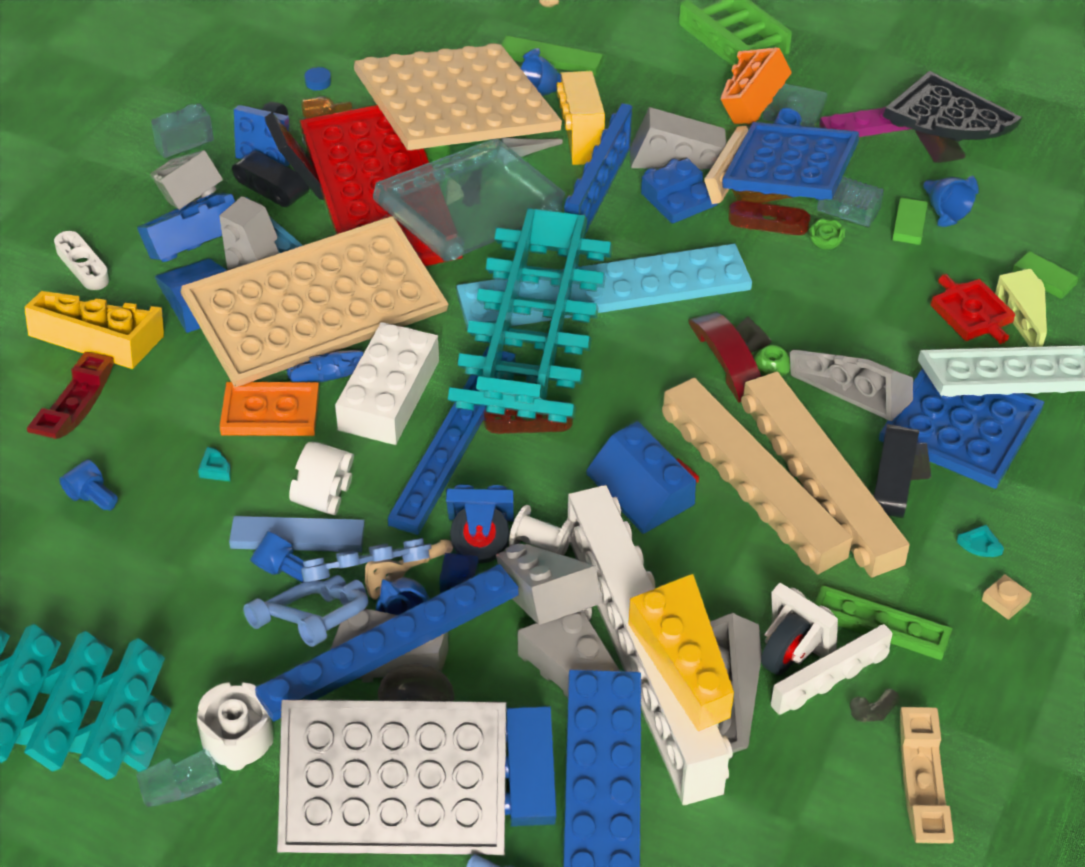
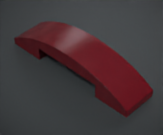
M714 312L689 319V325L699 341L707 342L726 372V384L738 403L742 402L745 382L762 377L745 341L730 321L720 313Z
M85 351L71 369L72 381L50 409H40L27 426V432L59 439L73 431L87 416L101 394L114 363L113 358Z

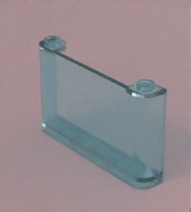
M492 139L377 182L373 193V200L444 261H450L495 242L496 228L521 231L528 208L561 212L565 192L502 141Z

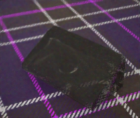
M915 130L935 163L961 160L966 157L958 141Z

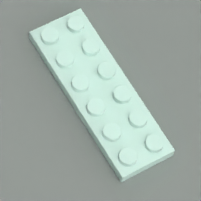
M1085 346L920 350L918 357L919 363L941 396L1085 391Z

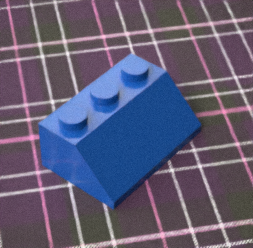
M638 421L613 434L586 470V474L598 487L607 485L611 496L617 497L621 511L642 534L695 505L696 479Z

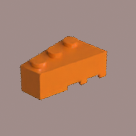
M779 47L738 51V64L732 67L734 75L732 79L727 80L720 99L734 124H752L756 122L791 75L792 71Z

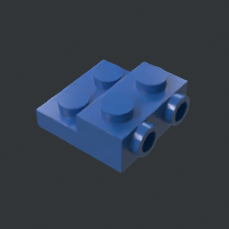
M688 158L681 161L673 159L666 167L658 170L650 168L642 176L641 194L671 224L718 205V203H711L706 184L702 182L703 172Z

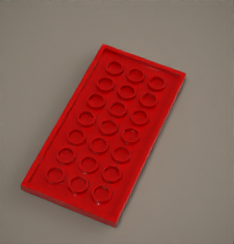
M378 105L300 120L301 131L320 182L321 192L336 235L393 216L424 266L463 258V250L424 148L407 150Z

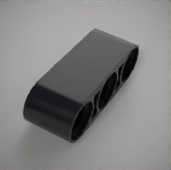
M251 151L232 165V173L240 184L282 207L287 208L309 191V186L297 172L258 151Z
M887 424L874 498L886 514L891 517L904 519L919 436L918 429Z

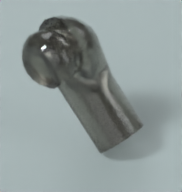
M886 689L876 702L869 703L866 697L862 699L860 696L855 697L850 702L851 715L859 722L883 721L899 702L900 697L892 689Z

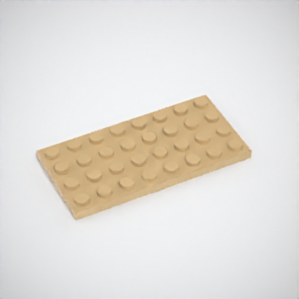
M393 216L181 286V294L235 388L309 361V357L332 353L371 339L381 322L404 327L447 311L449 305Z

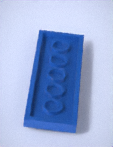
M622 103L617 113L612 114L609 128L603 130L600 145H595L592 160L586 162L582 178L576 180L573 195L568 196L564 207L566 213L586 216V232L630 150L632 105Z
M569 670L564 867H640L641 672Z

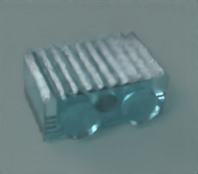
M197 103L196 105H187L181 111L164 113L160 117L152 119L151 125L155 147L164 158L214 141L210 115L201 104Z
M844 176L832 200H818L817 211L870 228L880 211L884 190L882 188L878 189L877 186L874 187L866 183L862 184L861 181H852L851 178Z

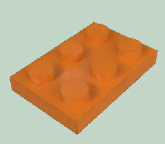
M226 382L219 426L221 435L315 436L320 392L319 382H249L236 388L232 382Z

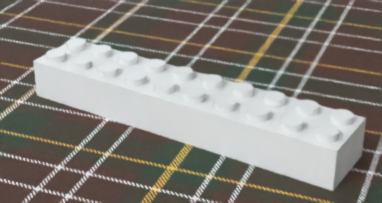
M607 485L568 494V520L572 521L573 524L570 545L577 560L596 566L603 602L597 605V608L625 672H641V710L682 806L723 795L725 780L729 778L728 760L732 758V749L728 738L721 736L718 730L719 723L697 731L628 625L630 598L655 589V581L650 571L646 572L643 566L644 560L640 547L634 546L632 542V532L627 521L623 522L620 516L621 509L617 497L611 496Z

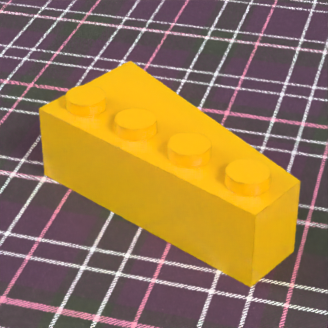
M592 71L562 72L561 82L556 83L557 98H559L560 109H562L565 130H567L572 165L586 164L587 161L590 162L592 160L595 145H600L601 136L605 129V112Z
M41 291L24 307L28 336L77 352L84 353L86 351L112 357L115 364L133 369L164 337L161 307L151 306L150 311L137 309V304L124 303L123 307L107 305V300L96 298L95 300L83 302L80 301L79 296Z
M688 575L630 598L628 625L697 731L729 719L734 691L694 575Z

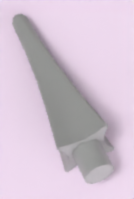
M501 138L502 145L493 146L492 153L494 157L504 156L506 163L536 151L561 145L563 140L560 138Z

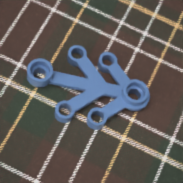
M423 538L403 542L404 548L393 550L392 546H388V543L368 547L370 554L358 556V552L355 550L336 553L337 562L324 564L323 558L303 561L304 568H301L303 582L329 578V569L336 567H351L398 556L403 557V563L430 558L429 549H432L431 543L424 544Z

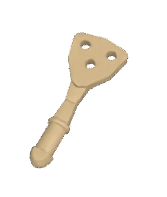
M444 539L440 540L439 543L431 545L432 549H429L430 558L405 563H403V560L396 562L388 559L368 562L365 567L364 581L368 595L373 600H377L380 594L382 579L391 582L403 577L410 568L416 565L428 563L429 560L441 555L450 554L453 550L452 542Z

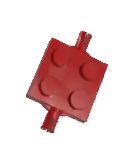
M948 274L940 276L938 283L946 291L932 297L931 307L965 341L983 334H991L999 344L1005 343L1009 339V335L1001 327L1013 323L1015 313L980 278L969 283L958 284Z

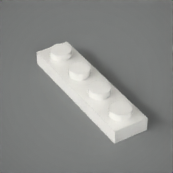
M882 624L775 684L771 707L778 715L790 709L796 710L807 699L818 693L824 694L828 692L834 684L844 678H853L867 665L881 662L889 654L893 633L885 624Z

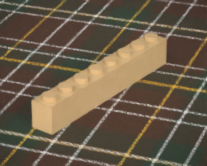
M778 371L745 382L744 396L741 399L745 412L750 413L757 422L759 431L765 434L771 441L774 451L785 460L790 473L799 479L804 489L852 536L850 550L854 554L857 564L863 567L871 578L904 566L910 546L909 542Z
M695 377L664 392L662 412L665 419L669 423H673L681 432L683 438L696 447L702 458L710 462L718 470L721 478L729 482L738 491L741 499L748 502L758 512L761 520L768 523L778 533L781 541L788 544L798 554L803 564L808 565L818 575L848 559L852 536Z

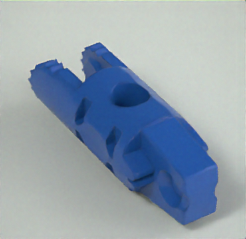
M361 350L336 351L309 357V361L288 368L286 374L291 382L321 383L343 378L353 374L363 356V352Z

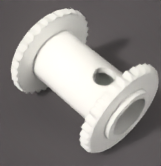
M523 506L512 524L509 546L519 544L522 541L564 556L572 537V521H565L562 528L530 517L531 506Z

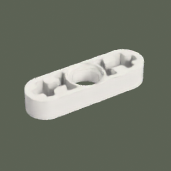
M65 231L55 237L54 243L58 256L85 288L100 290L108 285L107 267L78 233ZM81 258H88L87 261L82 263L75 262Z

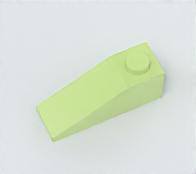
M1031 268L1000 275L995 294L1015 313L1013 324L1029 347H1043L1047 334L1045 287L1042 280L1038 279Z

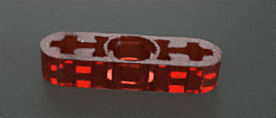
M735 201L730 205L728 220L735 227L789 235H803L809 230L810 214L799 208L749 201ZM764 216H772V217H774V218H776V219H775V220H767V219H764L763 217H764Z
M505 409V415L487 413L485 410L484 427L489 432L495 434L563 432L572 427L573 418H567L566 423L548 421V415H546V419H543L544 414H536V419L526 421L521 417H517V411Z

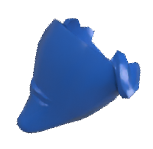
M539 48L532 49L524 54L523 58L525 60L521 70L542 96L556 92V83L561 82V74L549 61L539 55L541 53Z
M973 175L966 180L958 177H948L940 180H927L923 184L930 198L931 205L940 217L937 226L942 227L955 225L957 221L964 218L971 211L976 194L979 192L977 180Z
M401 577L391 582L382 579L375 611L400 615L428 601L430 598L424 587L412 578Z

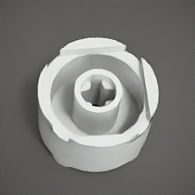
M308 442L295 468L299 472L297 481L292 479L290 501L327 514L336 515L341 503V497L338 496L341 490L348 491L353 474L349 470L353 463L354 454L319 442Z
M230 682L217 685L201 698L198 705L197 725L203 750L210 759L225 765L230 770H240L246 764L256 761L266 753L274 741L272 720L256 697V686L250 683L242 682V686H231Z

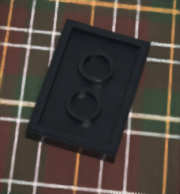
M271 112L264 117V120L279 152L319 199L324 200L320 182L311 158L276 115Z

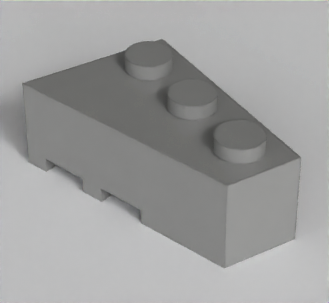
M649 107L630 146L631 168H663L673 159L681 161L688 158L699 169H711L726 146L725 128Z
M205 150L171 159L150 173L167 202L179 210L197 197L201 196L204 198L216 191L215 185L223 180Z
M242 196L219 215L227 270L279 254L274 242L278 237L265 206Z
M515 544L509 546L506 551L496 554L498 565L500 564L518 585V596L512 599L539 625L603 603L595 565L528 544Z
M364 609L357 615L340 623L331 649L398 615ZM448 632L357 679H362V683L373 682V678L395 676V680L439 678L449 651Z
M583 610L541 625L536 623L518 630V656L525 662L529 660L540 670V675L547 681L551 679L563 690V695L567 698L569 670L619 671Z

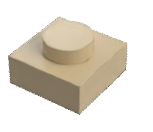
M1004 575L984 592L982 601L1009 620L1029 603L1032 593L1007 575Z

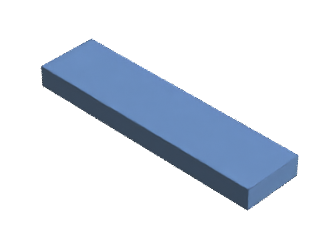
M234 516L229 540L230 549H257L263 537L269 531L286 540L293 546L294 550L344 552L355 550L356 552H362L365 523L364 520Z

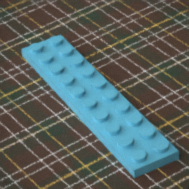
M736 244L578 267V269L604 272L606 276L605 287H597V291L592 292L580 290V285L572 284L570 300L596 303L599 307L598 313L751 290L752 280ZM494 279L456 285L457 297L467 331L469 320L496 324L499 311L485 310L484 304H480L477 301L478 288L505 292L508 281ZM539 280V284L521 282L519 297L557 301L560 287L551 286V281ZM512 311L510 327L550 321L552 319L542 317L543 312L531 311V315L515 314ZM565 315L564 318H570L572 316Z

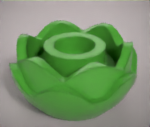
M819 219L811 226L809 236L816 247L823 250H831L842 243L845 230L837 220Z
M770 345L764 347L755 355L754 360L761 376L778 371L783 377L790 371V356L779 346Z

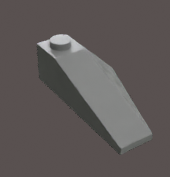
M794 349L790 352L791 376L889 421H893L913 401V377L869 359Z
M731 613L711 621L710 624L734 691L731 716L729 719L719 723L718 730L722 737L726 736L728 738L732 753L748 748L762 654L759 624Z

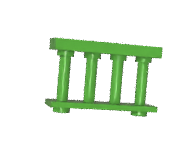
M689 0L682 2L680 5L679 25L732 66L738 64V51L767 49L772 46L779 47L785 55L790 51L792 32L750 0H720L701 9ZM725 9L731 13V15L717 21L710 17ZM741 21L748 26L734 33L726 29ZM757 33L764 38L751 45L741 41Z

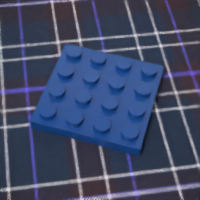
M753 122L722 178L723 188L735 191H755L762 194L774 193L790 197L803 196L818 200H832L859 142V132Z
M922 368L913 382V401L893 421H887L880 432L879 441L884 442L887 424L918 429L919 436L915 456L996 489L1039 417L1044 401L1024 393L941 396Z

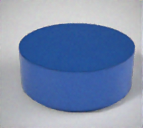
M311 68L304 75L305 85L311 90H324L331 84V74L325 68Z

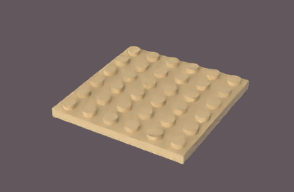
M491 43L482 47L466 46L463 49L455 50L441 49L437 52L428 53L420 51L410 55L393 54L384 58L367 57L364 60L354 61V71L407 150L561 130L562 120L501 44Z

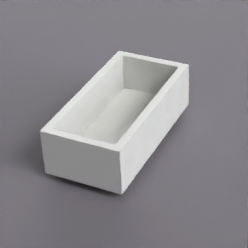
M381 322L335 404L338 431L396 445L439 362L438 335Z

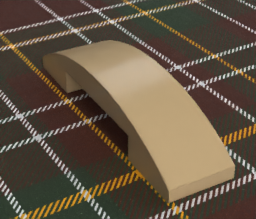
M901 707L900 731L903 779L908 816L915 843H953L950 806H946L939 752L941 733L938 709Z

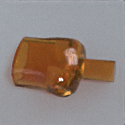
M325 96L302 99L301 102L304 119L352 110L351 102L334 104L331 98Z

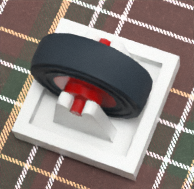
M779 583L772 591V625L765 633L767 637L765 643L767 644L761 658L762 666L773 674L781 675L794 662L801 664L811 652L823 658L836 651L838 618L827 607L817 606L807 600L798 589L788 588Z

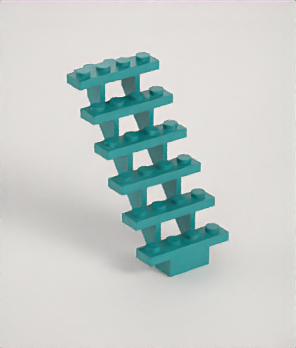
M528 208L522 231L496 228L495 241L501 244L502 249L513 250L516 253L513 261L487 258L486 270L493 274L492 278L508 282L505 292L478 288L477 301L480 304H484L485 310L499 311L496 324L469 320L467 332L471 336H475L474 341L490 343L487 357L459 353L458 366L466 369L465 374L478 376L476 389L479 391L449 387L448 400L456 403L455 408L474 411V405L487 407V413L505 415V409L517 411V417L535 419L536 414L548 415V421L566 423L567 418L575 419L576 405L548 401L546 397L549 380L557 381L556 386L574 389L575 383L583 384L584 371L582 369L554 366L557 347L564 348V353L582 355L583 350L590 351L592 339L590 336L562 332L565 315L572 316V321L589 323L590 318L597 319L599 307L596 303L570 300L572 284L580 285V290L596 292L597 287H605L606 276L604 272L578 269L579 256L584 254L587 255L586 259L604 261V257L611 258L613 246L611 242L585 239L587 227L585 215ZM547 250L558 251L559 256L567 257L565 269L557 270L527 266L529 251L537 254H547ZM539 280L551 281V286L560 287L557 301L519 297L521 282L539 284ZM512 311L515 314L531 315V311L543 312L542 317L552 319L549 333L510 328ZM523 343L535 344L534 349L544 351L541 365L501 361L503 345L522 347ZM514 375L526 377V382L511 380H514Z
M35 624L26 627L13 655L0 662V763L8 759L14 744L27 745L24 751L25 754L52 772L62 767L68 752L81 753L78 761L106 780L116 777L122 761L138 772L148 769L172 710L150 694L165 657L137 638L129 643L118 670L101 678L113 650L87 631H84L77 635L65 663L49 671L61 643ZM1 629L0 656L10 637ZM37 694H50L42 714L25 722ZM91 700L104 702L96 721L79 729Z

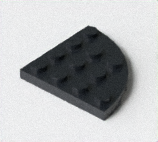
M931 71L927 72L885 108L882 116L889 119L895 126H905L923 133L951 138L954 141L989 139L1002 136L1017 128L1022 117Z

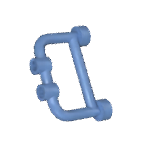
M335 575L326 581L303 582L265 602L257 598L245 604L243 610L247 621L255 629L268 624L271 621V616L298 624V630L302 639L308 646L313 647L326 639V631L363 611L368 605V596L363 584L359 580L346 584L340 575ZM316 593L321 594L327 602L336 598L344 605L324 617L287 606L304 596Z

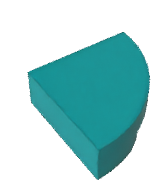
M207 447L198 469L199 478L230 482L231 469L229 462L221 455L220 451Z
M987 525L958 534L957 543L972 554L983 557H997L1003 554L1004 547Z

